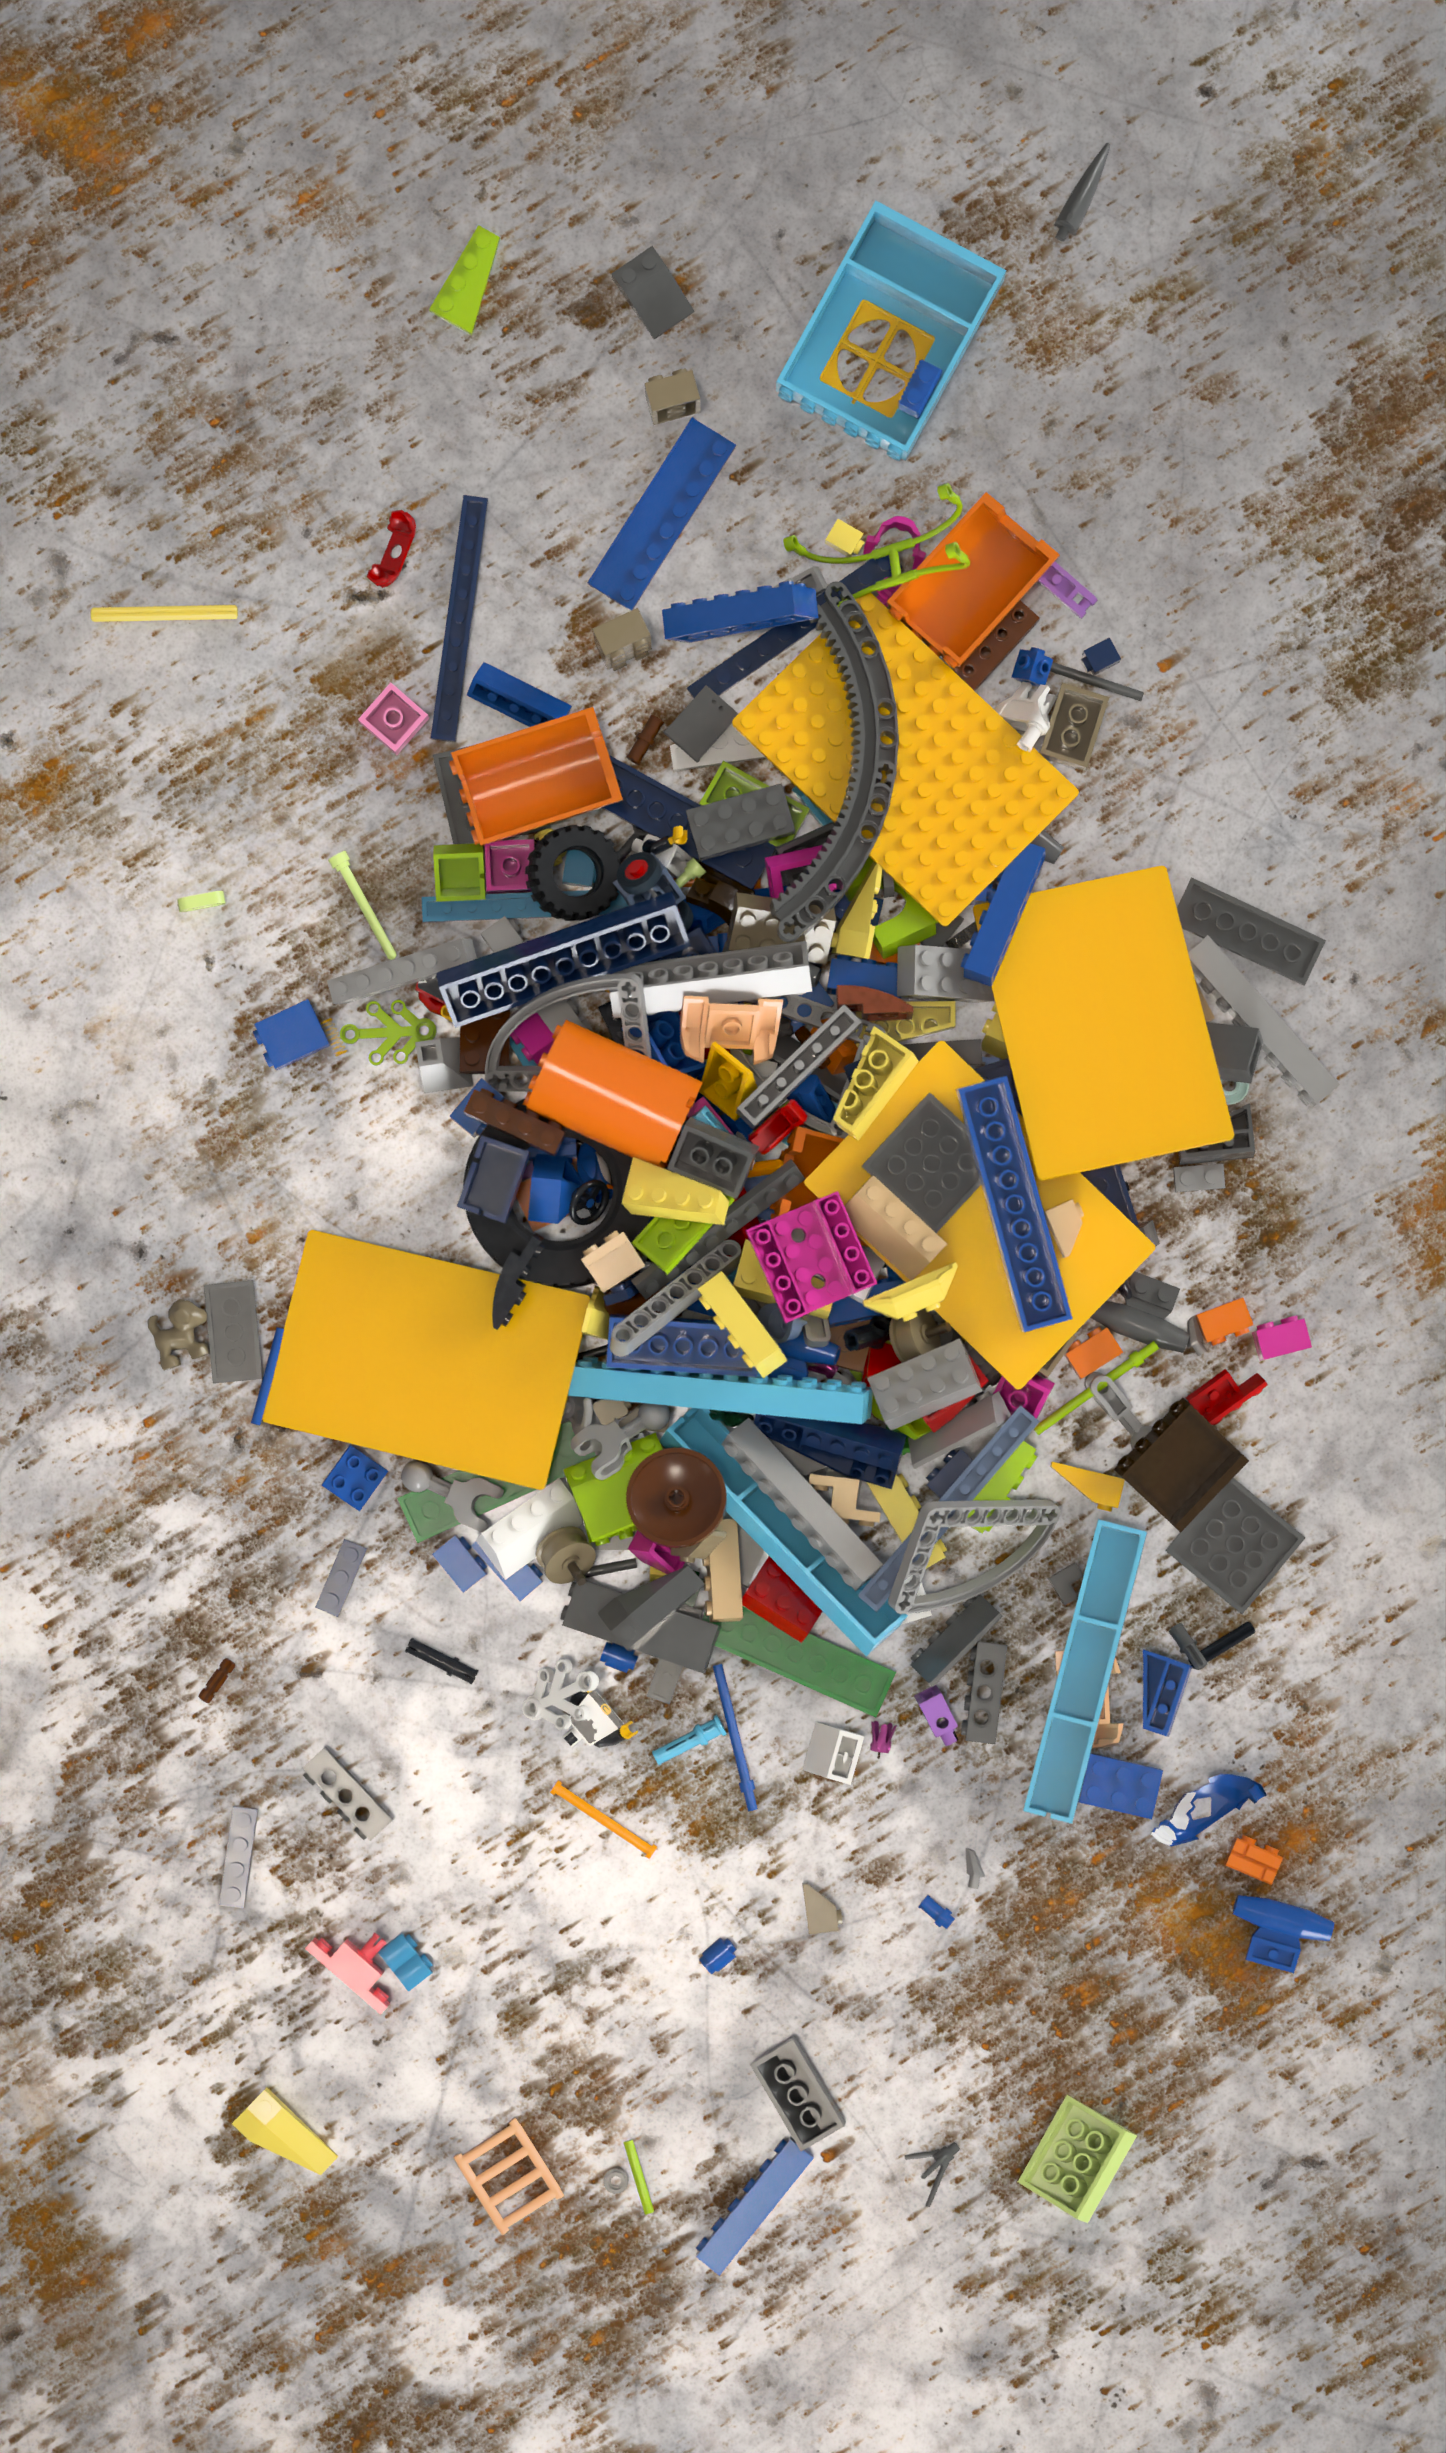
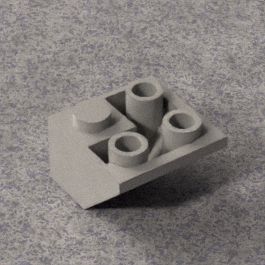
M460 1037L415 1042L424 1093L473 1086L471 1074H459Z

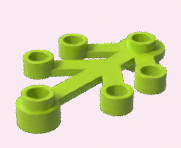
M402 1000L393 1001L391 1010L394 1014L401 1015L411 1026L401 1027L381 1009L378 1002L371 1001L366 1006L367 1013L370 1016H375L386 1027L358 1029L353 1024H346L340 1030V1038L346 1044H354L359 1039L387 1038L368 1057L372 1065L378 1066L382 1064L384 1056L401 1037L412 1036L402 1049L396 1050L393 1054V1059L396 1063L405 1064L408 1061V1055L416 1048L415 1042L433 1040L437 1029L434 1022L430 1019H418L406 1008ZM401 1003L403 1005L402 1011L396 1012L394 1005ZM372 1004H376L378 1006V1011L376 1013H371L369 1011V1007ZM421 1027H428L429 1033L427 1035H421ZM349 1030L355 1032V1036L352 1039L346 1038V1032ZM399 1052L405 1053L403 1061L396 1059V1055ZM373 1054H380L381 1059L379 1062L372 1061Z

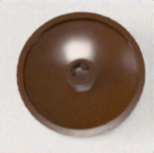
M667 1448L651 1454L636 1467L627 1486L626 1503L633 1524L644 1537L660 1546L683 1548L703 1541L716 1530L726 1510L727 1492L720 1471L706 1456L687 1448Z

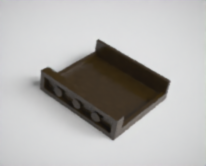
M1182 1397L1180 1401H1176L1171 1405L1169 1412L1162 1419L1157 1420L1153 1424L1152 1430L1145 1437L1140 1438L1136 1442L1135 1448L1118 1461L1117 1467L1114 1470L1181 1533L1249 1460Z

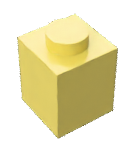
M837 519L825 539L826 545L847 557H852L853 553L858 555L865 542L862 541V532L840 519Z

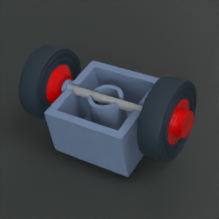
M639 852L626 858L619 866L617 880L613 884L628 906L672 891L685 928L688 931L693 923L692 910L683 901L686 897L666 867L652 852Z

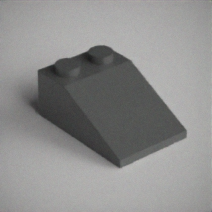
M653 246L612 273L613 282L654 340L694 313V309Z

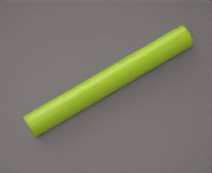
M633 2139L623 2143L645 2215L654 2212L636 2148Z

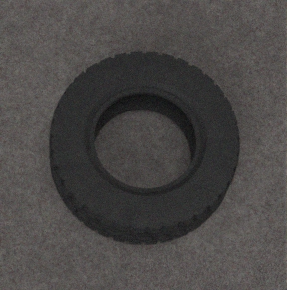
M523 1099L515 1104L518 1105L516 1109L525 1113L526 1106L523 1105L525 1100ZM542 1116L539 1117V1120L548 1124V1119ZM487 1125L477 1138L469 1155L464 1174V1184L472 1161L480 1163V1160L475 1158L474 1155L481 1135L523 1150H527L531 1146ZM563 1126L561 1130L565 1132V1137L574 1138L579 1143L590 1145L605 1160L613 1182L611 1205L601 1223L588 1234L569 1241L543 1239L541 1245L544 1248L537 1259L532 1257L527 1264L531 1269L524 1280L556 1288H572L596 1282L581 1260L585 1257L583 1254L585 1250L594 1244L598 1248L606 1243L604 1238L616 1230L619 1234L624 1232L632 1243L648 1225L651 1216L631 1214L622 1204L633 1158ZM513 1207L507 1224L484 1217V1211L481 1212V1215L466 1211L475 1237L483 1249L502 1268L511 1251L515 1248L522 1253L534 1235L520 1223Z

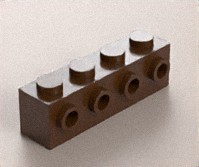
M1020 600L960 667L956 666L953 671L976 691L1039 622L1040 617Z
M481 1088L480 1091L474 1089L463 1111L465 1115L553 1157L556 1156L566 1135L561 1130L562 1125L551 1120L547 1124L539 1120L540 1115L527 1109L524 1113L516 1109L517 1104L507 1099L501 1102L494 1099V1093L484 1088Z

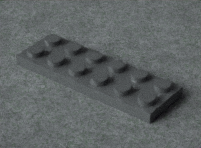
M1192 877L1177 906L1182 929L1203 939L1209 935L1216 945L1304 986L1326 940Z

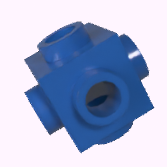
M1031 647L1030 651L1020 649L1012 678L1020 682H1029L1032 686L1046 685L1053 659L1045 656V651L1039 648Z

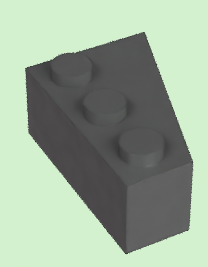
M1250 1103L1229 1113L1234 1130V1138L1232 1140L1178 1151L1179 1165L1253 1158L1255 1143Z

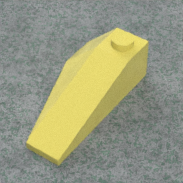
M875 861L870 866L839 922L836 932H833L830 945L832 953L864 959L870 958L875 926H872L870 923L877 913L878 907L874 894L877 895L879 893L883 869Z
M595 1286L587 1306L581 1332L587 1336L608 1340L610 1316L604 1307L605 1300L603 1296L605 1294L599 1286Z
M267 2087L232 2123L249 2141L319 2175L338 2158Z

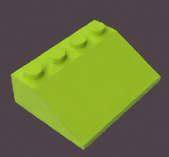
M656 1432L630 1442L632 1450L626 1453L622 1468L604 1480L597 1479L592 1473V1461L598 1456L563 1469L592 1542L635 1526L627 1509V1486L636 1467L651 1454L663 1450Z

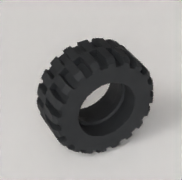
M569 825L544 835L534 845L533 852L529 853L527 858L529 865L525 867V874H528V881H526L527 889L531 888L533 894L530 896L534 902L537 901L540 904L539 908L544 912L548 911L551 913L552 917L556 919L562 918L565 921L588 919L608 909L611 906L610 903L616 900L619 895L613 882L617 880V870L620 866L619 858H622L619 851H615L612 847L615 844L611 839L607 840L603 837L604 833L599 830L594 831L591 827L585 825ZM565 851H582L592 860L595 866L596 879L594 886L588 893L582 896L566 895L558 888L554 881V862Z

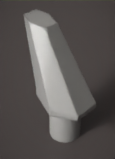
M1194 1315L1187 1321V1333L1190 1334L1187 1347L1192 1346L1197 1355L1200 1356L1206 1352V1349L1201 1343V1340L1204 1338Z
M966 1848V1874L970 1875L968 1887L978 1889L980 1877H985L976 1852Z

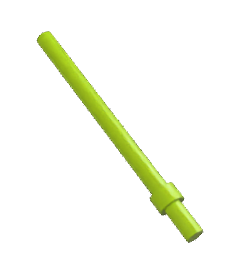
M1153 1341L1140 1351H1134L1128 1356L1129 1359L1105 1376L1114 1382L1133 1367L1137 1368L1142 1365L1144 1359L1156 1352L1159 1347ZM1100 1382L1097 1385V1391L1100 1392L1107 1387V1382ZM1090 1387L1039 1422L1034 1428L1037 1435L1043 1433L1094 1395L1091 1393Z

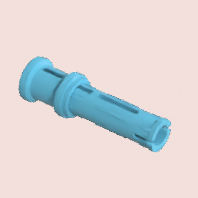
M718 1715L713 1716V1720L701 1726L695 1725L694 1731L655 1751L653 1750L652 1753L658 1765L660 1766L662 1763L699 1744L706 1746L708 1741L720 1735H727Z

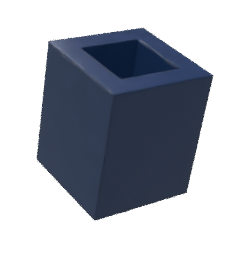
M1110 637L1084 650L1082 653L1084 658L1081 659L1086 672L1091 671L1094 676L1121 661Z

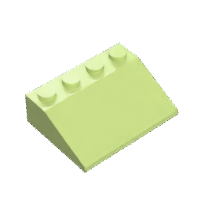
M1066 2095L1019 2178L1018 2183L1074 2218L1088 2223L1137 2135Z

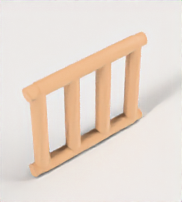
M516 2118L509 2122L508 2127L464 2155L460 2153L454 2156L459 2169L501 2235L507 2233L508 2227L553 2198L557 2200L564 2196L560 2186ZM515 2134L523 2147L476 2176L468 2163ZM529 2156L536 2168L489 2197L482 2184L524 2157ZM542 2177L549 2190L505 2218H502L495 2206Z

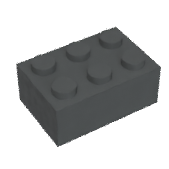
M690 1117L683 1128L667 1169L720 1190L722 1193L737 1199L744 1187L760 1146Z

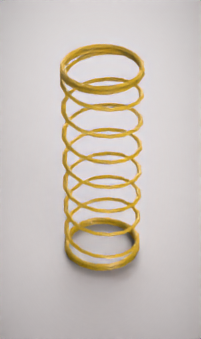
M329 1018L327 1020L322 1021L320 1024L322 1025L329 1021L332 1022L331 1020L333 1019ZM340 1050L335 1053V1056L342 1055L346 1053L347 1050Z

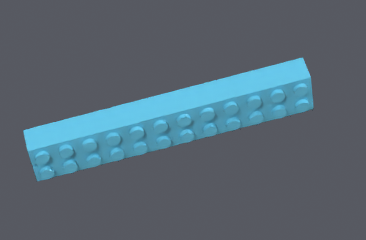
M584 1356L583 1360H577L568 1396L855 1424H863L871 1417L873 1396L871 1387H866L864 1382H851V1385H844L841 1380L828 1379L827 1383L817 1382V1378L802 1377V1380H792L793 1376L778 1375V1378H770L767 1375L765 1378H762L759 1372H757V1377L613 1368L606 1367L607 1362L598 1361V1357Z
M690 1409L683 1418L681 1417L665 1431L660 1439V1443L665 1449L687 1448L706 1456L715 1464L726 1486L727 1505L725 1511L861 1652L868 1656L900 1627L908 1615L898 1614L889 1606L888 1600L876 1612L860 1599L858 1594L869 1581L857 1591L848 1586L843 1581L839 1572L828 1565L825 1557L818 1549H814L810 1545L807 1537L792 1525L791 1520L786 1514L779 1511L774 1501L759 1489L754 1479L745 1474L741 1465L726 1453L722 1442L730 1431L708 1409Z
M1098 1519L1023 1809L1025 1812L1046 1817L1047 1812H1050L1051 1819L1073 1824L1147 1536L1146 1531Z

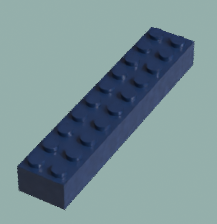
M671 891L437 972L436 976L453 1025L457 1028L523 1005L554 987L588 977L613 974L691 947L673 892Z

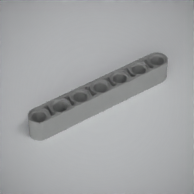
M734 1240L723 1241L616 1325L611 1334V1352L620 1357L630 1354L702 1296L698 1290L699 1287L721 1271L727 1277L736 1270L741 1255L739 1243Z

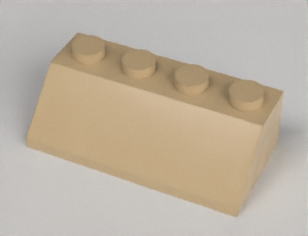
M874 1175L869 1178L844 1206L853 1228L910 1281L947 1245L940 1236Z

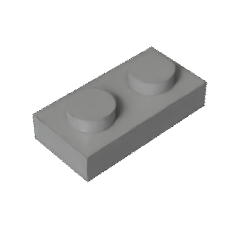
M1223 1164L1173 1168L1175 1192L1225 1189Z

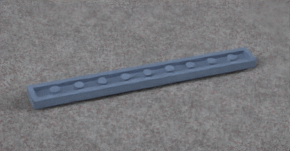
M1020 1405L939 1501H973L1038 1425L1039 1421ZM956 1509L949 1513L947 1519L954 1515ZM949 1527L940 1528L935 1544ZM928 1532L924 1533L921 1536L920 1541L925 1539V1537L928 1535ZM911 1534L858 1594V1597L876 1612L889 1599ZM920 1554L916 1555L913 1558L912 1562L917 1561L920 1557Z

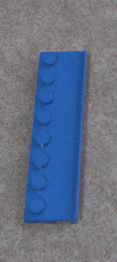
M692 417L592 574L588 584L629 611L633 610L734 451L736 444Z

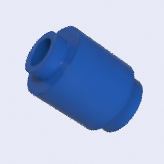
M606 1642L600 1661L605 1662V1665L627 1673L628 1669H634L638 1656L634 1655L635 1650L627 1651L624 1646Z
M719 1938L702 1953L703 1956L699 1960L709 1973L713 1974L715 1971L719 1972L736 1957L734 1952L737 1949L728 1938L726 1940Z

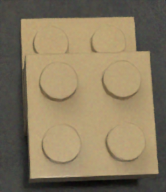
M617 1230L604 1238L606 1241L604 1245L598 1248L594 1244L583 1252L585 1257L581 1259L603 1293L646 1266L624 1232L619 1234Z
M809 1474L808 1483L813 1484L815 1490L828 1491V1486L832 1487L830 1507L846 1524H849V1519L859 1520L858 1525L874 1527V1522L880 1523V1512L856 1510L859 1480Z

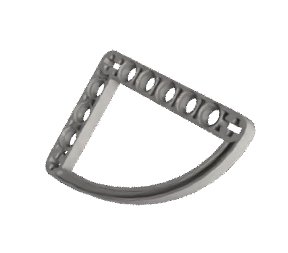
M632 973L588 977L554 987L531 999L508 1018L492 1041L486 1058L485 1081L497 1091H532L528 1088L534 1074L539 1075L541 1067L499 1066L501 1051L509 1035L524 1020L542 1008L576 995L603 990L618 989L625 1047L632 1050H640L645 1056L652 1059L642 980L639 976ZM627 982H630L631 986H635L632 991V997H629V986H625ZM627 1005H636L639 1008V1013L635 1015L629 1013ZM630 1028H639L642 1036L638 1038L632 1036ZM519 1073L524 1074L528 1082L525 1084L519 1083L515 1075ZM495 1075L502 1079L500 1083H498L497 1079L493 1078Z
M795 994L783 995L788 1000V1005L782 1009V1016L818 1029L823 1025L820 1019L822 1014L831 1013L833 1015L838 1011ZM758 1000L746 1003L757 1005ZM807 1004L811 1008L810 1016H799L797 1012L798 1006ZM858 1018L861 1021V1025L858 1031L848 1038V1040L860 1044L853 1062L859 1060V1056L870 1039V1036L865 1034L863 1039L858 1038L862 1032L863 1025L867 1026L865 1032L871 1033L873 1026L885 1033L883 1027ZM729 1049L732 1056L752 1071L757 1087H759L765 1080L751 1065L742 1049ZM848 1078L846 1080L836 1111L842 1100L845 1090L848 1089L850 1085ZM785 1099L777 1108L787 1102L788 1099ZM806 1112L808 1119L803 1125L808 1128L843 1139L849 1135L846 1132L838 1135L837 1129L834 1128L835 1125H838L833 1119L830 1124Z
M1051 1500L931 1501L924 1504L919 1511L890 1593L889 1606L898 1614L932 1611L969 1600L995 1587L1016 1573L1040 1550L1058 1522L1061 1514L1060 1508ZM1033 1508L1032 1513L1025 1517L1026 1513ZM956 1509L954 1515L947 1519L949 1513ZM975 1509L974 1514L967 1518L968 1514ZM992 1509H995L993 1514L990 1517L986 1518L987 1514ZM1011 1509H1014L1013 1513L1009 1517H1006L1007 1513ZM1036 1525L1030 1536L1014 1553L986 1573L944 1591L916 1596L941 1527ZM928 1532V1535L925 1537V1539L920 1541L921 1536L924 1533ZM920 1554V1557L918 1558V1560L915 1561V1562H912L913 1558H914L916 1555ZM913 1575L912 1579L905 1584L906 1579Z

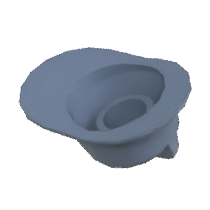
M777 1303L764 1305L757 1315V1319L775 1343H784L797 1338L801 1333L802 1326L807 1325V1321L802 1320V1316L785 1323Z

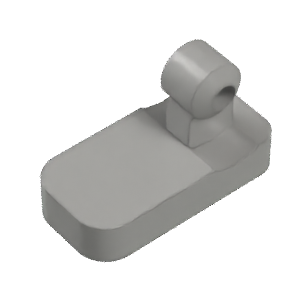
M808 1314L802 1316V1320L807 1321V1325L802 1326L805 1344L809 1347L827 1346L831 1338L828 1319Z

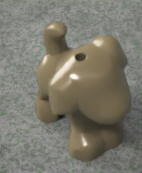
M179 1299L172 1304L168 1310V1318L173 1324V1327L170 1329L161 1330L157 1326V1315L151 1316L147 1320L148 1329L154 1337L155 1346L160 1351V1363L163 1370H169L181 1365L180 1359L176 1355H172L174 1350L186 1349L192 1359L210 1354L209 1346L206 1343H198L194 1336V1329L206 1322L207 1313L191 1301Z

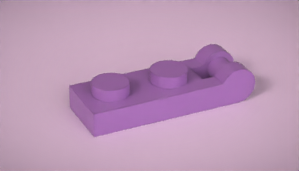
M1056 562L1038 580L1039 583L1080 619L1086 614V609L1098 601L1090 591ZM1077 594L1083 598L1079 604L1073 600Z

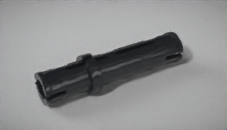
M411 1638L405 1650L406 1653L446 1671V1675L450 1677L454 1675L471 1685L479 1670L459 1662V1658L454 1657L453 1659L414 1640V1638Z

